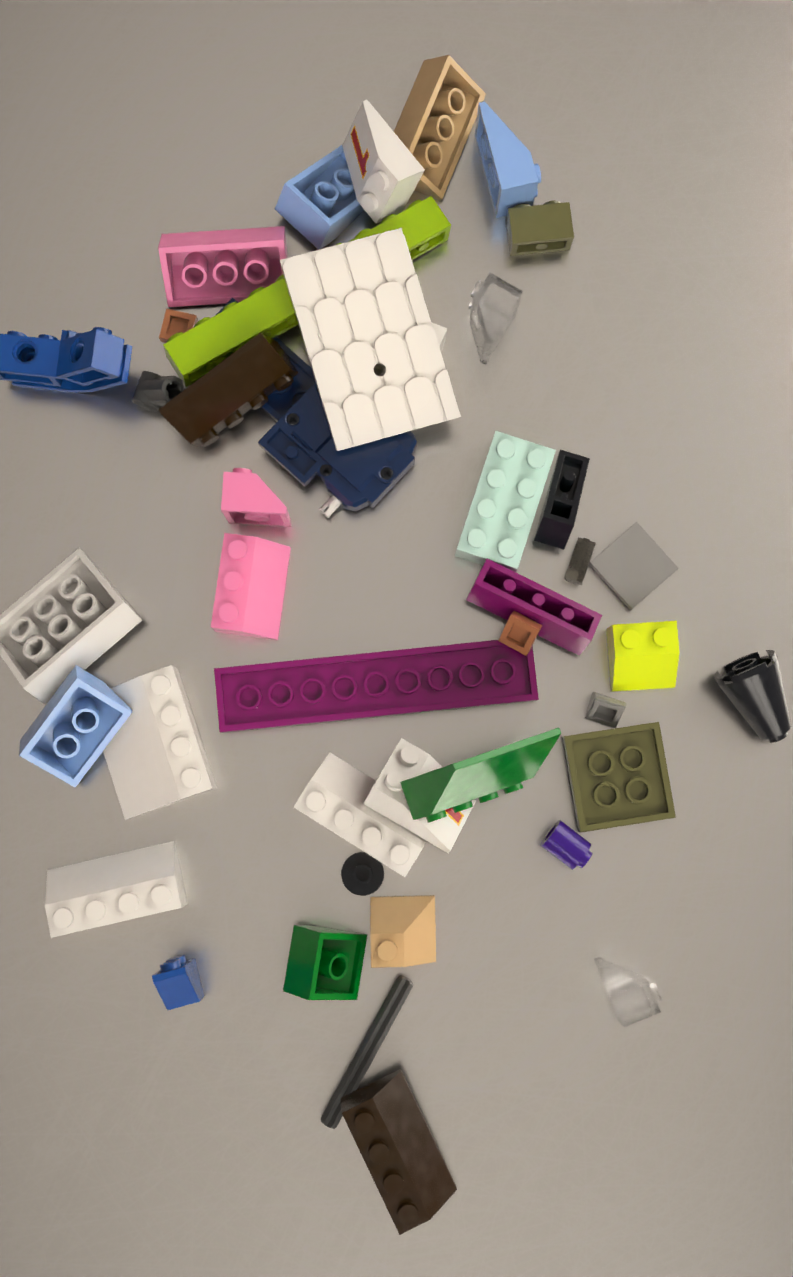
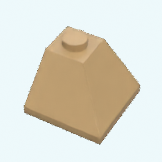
M435 895L370 897L371 968L408 967L436 962Z

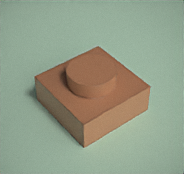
M166 309L159 335L160 341L167 343V340L172 335L179 332L185 333L194 328L198 322L197 315Z
M513 611L498 641L527 656L543 625Z

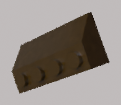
M260 332L161 407L159 412L190 444L206 447L219 438L218 433L226 427L230 429L238 425L244 419L242 415L251 408L256 410L265 405L269 400L268 396L274 391H282L294 382L293 377L299 372L280 344Z
M399 1069L342 1097L341 1112L399 1235L431 1220L455 1193L457 1187L402 1070Z

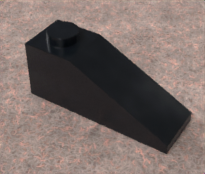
M564 450L559 451L534 541L565 549L575 524L590 458Z

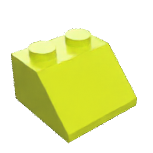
M677 621L614 624L606 629L611 692L675 688L680 653Z

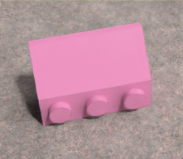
M224 533L211 628L215 632L278 640L291 547L259 537Z

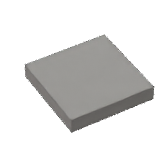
M638 522L634 523L589 563L629 610H632L679 569Z

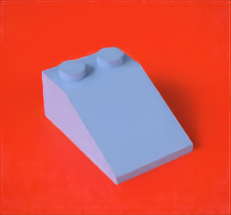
M485 101L480 102L477 112L475 138L496 218L507 216L508 208H513L518 204L533 206L534 198L538 196V183H541V171L538 163H533L531 152Z
M342 145L287 181L283 186L275 210L318 250L336 239L364 211L357 201Z

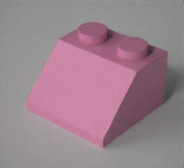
M234 468L232 472H224L221 511L228 523L291 527V518L287 507L256 473H252V470L246 468Z

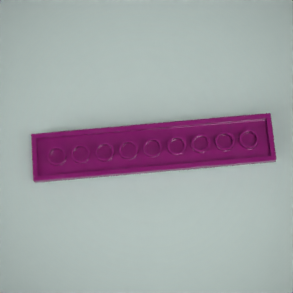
M498 640L214 668L220 733L539 700L533 646L528 655L525 656Z

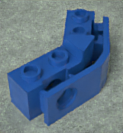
M94 327L93 330L85 333L62 330L61 340L46 334H40L36 338L27 337L24 333L18 331H8L7 334H0V380L12 381L13 386L74 393L95 392L128 383L133 346L124 345V339L112 335L111 330L102 327Z

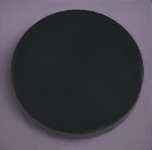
M365 852L351 855L344 862L341 870L343 884L351 893L366 896L374 893L379 889L384 879L382 863Z

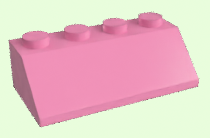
M285 226L161 234L158 247L168 307L227 304L232 298L237 302H241L248 298L255 289L259 287L266 288L275 283L277 278L283 274L279 260L288 258Z

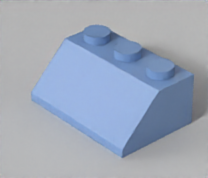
M75 665L20 739L19 756L71 786L76 787L130 716L132 709L102 680Z

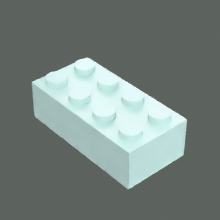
M495 431L456 549V557L483 565L488 558L514 572L517 571L556 452L555 449Z

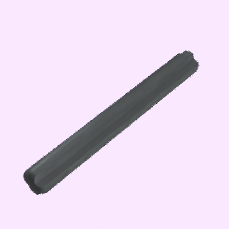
M403 976L397 977L321 1117V1122L331 1129H335L343 1116L341 1112V1098L358 1089L413 988V983Z

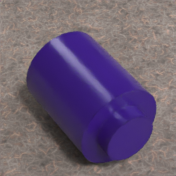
M561 820L555 823L541 843L544 849L572 870L576 866L583 868L593 854L589 850L591 843Z

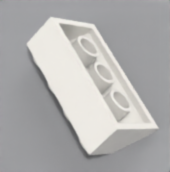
M330 752L307 784L294 808L403 877H406L427 841L364 805L376 781Z
M175 841L47 870L45 910L51 938L179 909L188 904Z

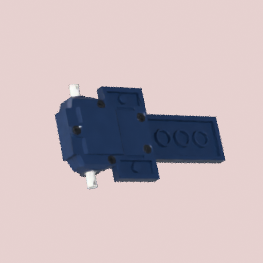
M232 298L225 306L237 301L234 298ZM273 338V340L280 344L299 373L293 377L294 382L282 391H274L268 396V402L261 407L277 423L258 441L259 446L304 487L316 475L321 478L322 482L325 483L328 494L331 496L319 508L327 518L339 506L355 512L367 506L373 509L415 464L413 454L417 447V440L414 434L409 431L336 451L312 368L279 338Z

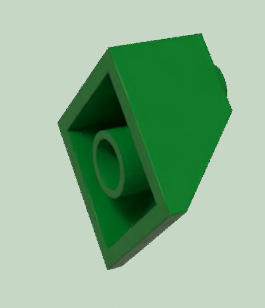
M294 925L283 992L306 1000H357L367 934L321 926Z

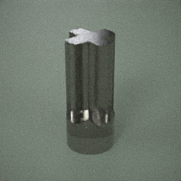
M578 537L564 577L566 581L582 585L596 545L595 542L587 538L582 539Z

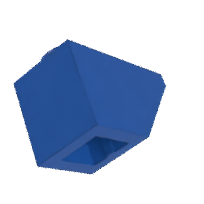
M185 955L166 960V963L160 965L159 971L152 975L153 983L167 1011L200 1002L204 997L195 958L186 960Z

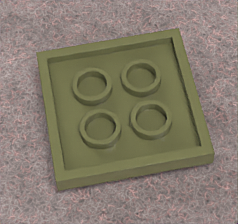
M659 722L563 736L578 832L676 818Z

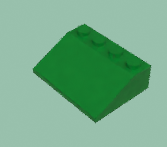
M560 728L552 729L400 782L413 820L426 817L429 823L446 817V809L453 807L454 813L473 807L471 800L476 798L479 799L480 803L498 798V790L504 789L505 794L522 789V782L534 778L560 737Z

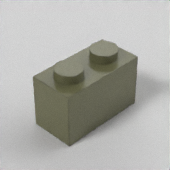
M553 200L543 205L530 206L529 204H518L513 208H508L506 230L510 256L570 250L574 239L570 202L561 203L560 201Z

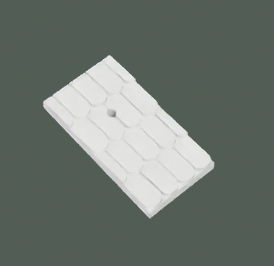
M402 228L279 260L336 451L461 417ZM379 363L382 365L383 371L377 376L374 373V366Z

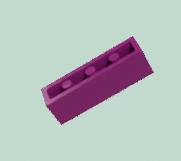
M488 558L484 562L466 598L467 601L506 620L509 619L513 611L543 625L538 636L579 656L592 641L602 617L601 614Z

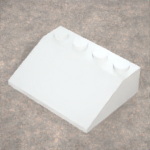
M79 547L0 614V656L23 689L45 705L75 665L84 670L139 624L142 619Z
M170 665L110 688L132 709L130 716L103 750L125 820L217 789L178 668Z

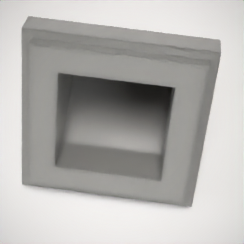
M593 692L585 718L616 728L626 708V703Z

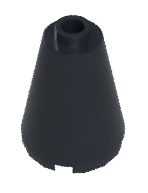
M766 650L768 656L760 657L758 652L730 662L724 666L726 673L720 676L717 671L714 679L760 739L769 740L770 743L787 737V731L791 729V723L778 657L774 650Z

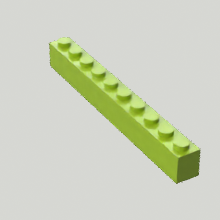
M430 196L424 200L418 199L412 202L406 210L397 215H388L382 220L381 224L372 229H363L350 241L402 228L411 259L414 260L448 241L451 224L433 197ZM284 275L279 276L275 283L266 288L259 287L255 289L248 298L241 302L228 304L221 313L212 318L205 317L199 320L194 328L185 333L179 332L172 335L167 340V343L163 344L167 359L179 378L183 380L185 387L192 385L260 332L273 339L298 325Z

